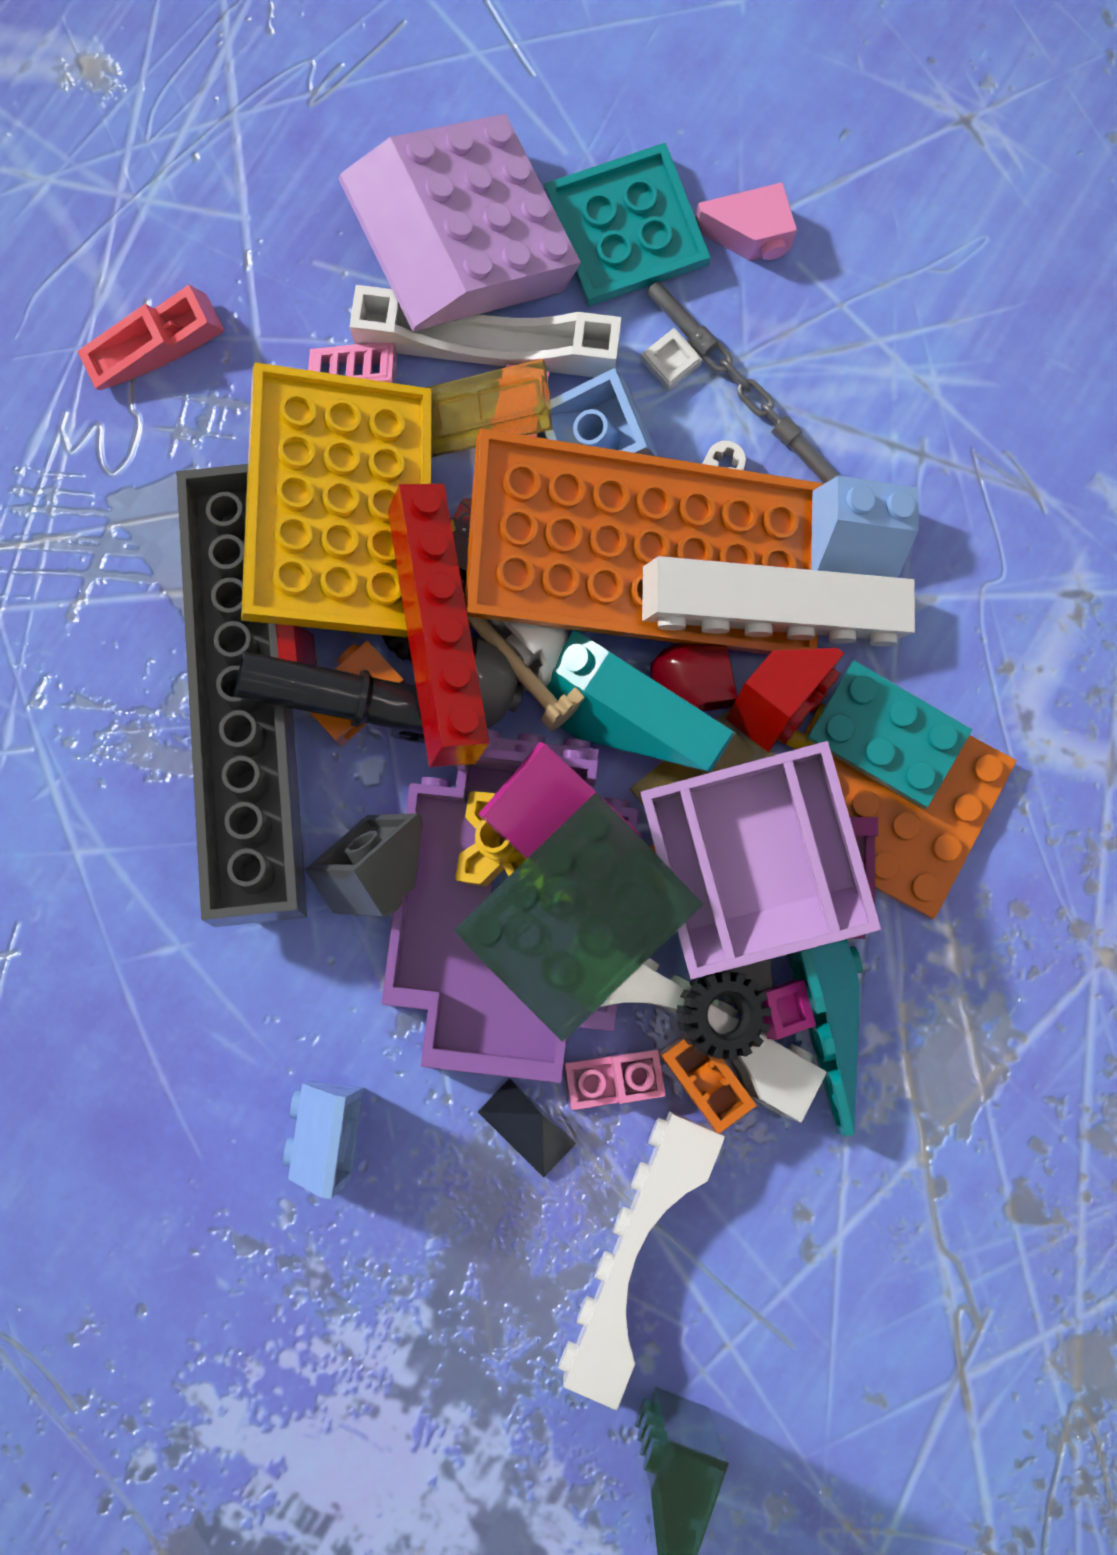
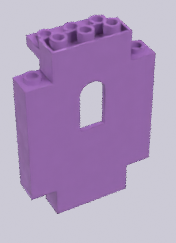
M487 729L490 744L475 764L456 765L458 769L456 788L448 787L449 780L435 777H422L421 784L410 783L406 814L418 813L423 820L416 884L402 899V906L393 913L381 1004L428 1010L421 1067L561 1083L568 1026L614 1032L617 1004L602 1007L589 1005L554 985L550 980L576 932H589L592 934L594 928L599 929L617 939L619 944L616 948L623 952L635 844L592 895L590 906L584 905L581 907L576 903L545 898L544 894L540 893L536 894L535 910L490 905L493 881L486 887L463 884L457 881L455 874L459 853L475 844L476 829L465 818L469 793L472 791L497 793L538 743H545V737L541 735L522 733L518 735V740L500 738L501 732ZM564 739L563 745L545 743L588 785L595 789L599 749L590 748V742L580 739ZM603 798L637 829L639 809L629 808L628 800Z

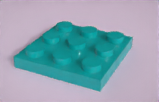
M666 142L544 183V191L581 262L575 274L588 307L653 285L657 281L662 282L709 266L710 254Z

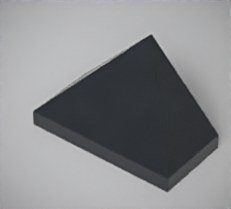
M511 1078L478 1110V1113L543 1178L576 1144Z

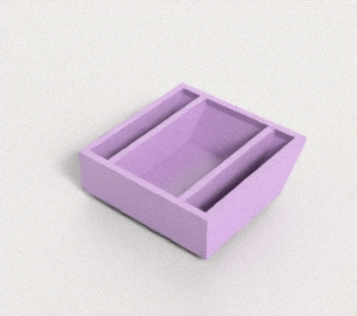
M506 114L389 137L340 173L338 178L413 332L562 293L581 263Z
M828 741L640 792L690 980L881 930Z

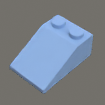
M307 1081L302 1083L301 1091H294L290 1118L297 1119L294 1138L288 1137L283 1156V1166L290 1167L288 1180L326 1199H332L351 1181L364 1088Z

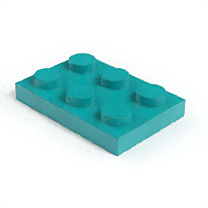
M853 660L805 740L813 745L828 741L832 756L924 810L930 805L970 736L972 729Z

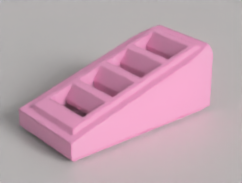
M365 343L310 349L308 370L321 372V363H330L329 373L338 375L339 363L346 364V376L396 383L397 352L394 343ZM356 364H363L362 375H355ZM372 365H380V373L372 374Z

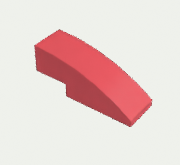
M187 285L156 308L144 304L77 352L94 387L98 390H103L160 368L204 345L225 330L207 294L191 285Z

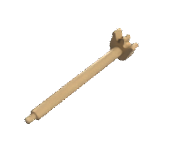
M468 617L469 624L483 640L496 646L506 656L518 680L546 710L541 721L549 731H553L564 724L585 699V696L577 687L567 696L564 694L557 700L487 619Z

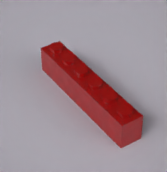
M399 484L388 509V517L429 767L475 764L490 742L445 485Z

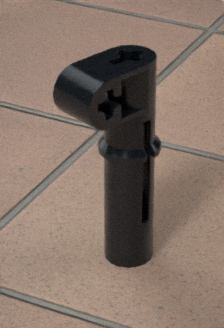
M243 652L235 689L236 698L349 719L350 725L358 727L362 723L391 728L390 736L393 738L425 744L416 686L373 678L368 670L363 669L358 675L257 653Z

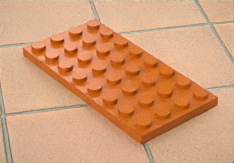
M481 428L476 437L464 600L467 616L679 644L726 645L728 650L769 655L775 650L817 649L818 635H815V638L810 640H791L787 638V632L773 631L771 636L750 637L745 635V629L730 628L729 632L722 634L702 632V626L686 625V628L683 630L658 629V622L642 621L643 566L656 557L662 556L811 570L812 491L825 483Z

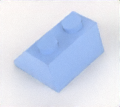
M615 368L535 407L547 439L658 457L631 389Z
M838 475L813 490L811 570L898 578L918 533L919 487Z

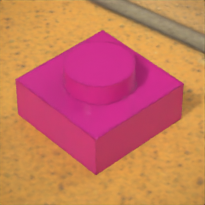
M792 980L763 990L768 997V1000L763 1001L764 1007H771L772 1015L765 1016L764 1023L771 1025L769 1033H766L767 1039L778 1040L816 1026L804 980Z

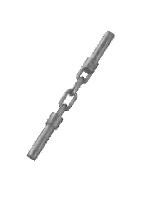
M659 281L655 282L646 294L689 339L688 343L714 371L719 373L725 372L738 386L737 395L755 415L760 417L766 416L775 425L771 433L787 448L790 447L822 483H826L838 476L839 474L802 435L800 427L793 422L791 417L787 415L781 418L773 410L774 401L763 387L753 379H744L732 366L733 357L731 353L705 325L701 327ZM716 348L726 358L719 361L720 366L709 356ZM750 386L767 402L761 404V410L744 394V392H750Z

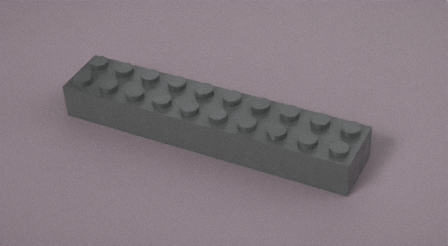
M248 464L176 471L201 920L213 927L308 917L293 708L235 697L237 677L244 651L279 658L275 628L277 624L241 621Z

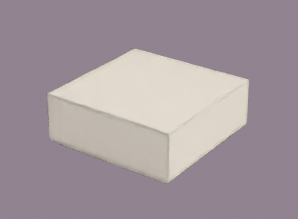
M675 328L641 354L640 359L667 391H670L702 364V358Z

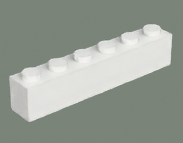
M658 556L643 566L642 621L658 622V629L683 630L686 628V625L702 626V632L709 634L727 633L730 631V628L745 629V635L750 637L771 636L774 631L787 632V638L791 640L814 639L815 635L829 636V642L852 643L856 642V638L870 639V645L894 646L897 645V639L915 633V579Z

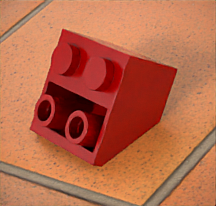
M838 648L772 651L745 682L726 720L767 752L773 748L778 740L786 745L801 727L802 721L810 712L813 713L829 693L828 690L841 675L835 667L845 653Z

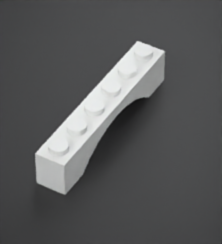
M356 285L349 328L354 344L394 343L397 354L506 367V364L552 373L595 378L613 368L616 369L621 317L584 312L540 318H509L478 314L413 332L392 289Z
M594 928L592 934L589 932H576L550 980L554 985L589 1005L602 1007L619 1003H647L664 1007L675 1013L677 1012V1005L683 1006L685 999L680 997L683 990H690L692 987L689 981L674 975L672 980H669L657 973L659 964L637 952H634L632 957L618 950L616 947L619 941ZM715 999L708 1009L709 1024L720 1034L728 1033L738 1024L739 1020L735 1018L738 1011L730 1005ZM761 1032L759 1037L764 1042L760 1047L752 1046L750 1048L753 1052L746 1057L737 1056L738 1059L729 1061L737 1072L742 1086L754 1101L784 1118L802 1123L827 1072L812 1064L816 1057L810 1052L793 1044H790L787 1049L775 1042L774 1039H767L766 1033Z
M669 1111L666 1120L657 1119L648 1144L655 1147L649 1163H639L630 1187L637 1191L630 1208L622 1206L613 1228V1233L619 1235L612 1253L604 1251L598 1264L594 1278L601 1280L596 1295L594 1298L586 1296L581 1306L576 1323L583 1327L575 1344L568 1341L561 1356L558 1369L564 1371V1388L614 1410L618 1409L635 1366L633 1351L628 1337L626 1304L628 1283L636 1256L648 1233L665 1211L686 1193L708 1181L725 1139L722 1133L718 1134L707 1126Z

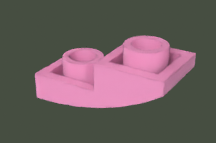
M658 1049L563 1063L570 1110L614 1103L623 1104L666 1096Z

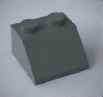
M418 813L367 815L305 869L333 913L386 917L402 906V899L416 884L423 820Z

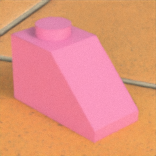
M783 182L698 203L696 221L701 234L749 261L758 258L773 260L791 250L797 229Z

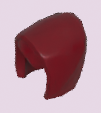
M674 644L663 649L650 663L649 671L653 680L703 712L732 707L737 699L736 685L726 645Z

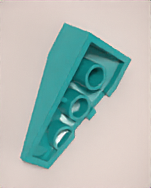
M573 630L563 646L557 664L552 671L551 681L547 687L557 700L564 694L567 696L575 687L585 696V699L581 702L575 713L560 726L562 729L577 739L629 753L633 752L711 773L736 734L577 630Z
M844 939L787 954L793 979L805 981L816 1026L809 1028L808 1032L818 1067L827 1072L823 1079V1085L838 1134L848 1137L855 1135L860 982L857 974L863 972V967L857 948L855 946L849 947L848 940Z

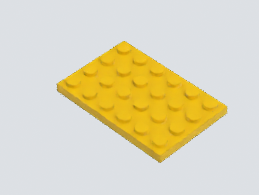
M254 362L251 382L241 621L408 637L388 509L399 484H431L430 388Z

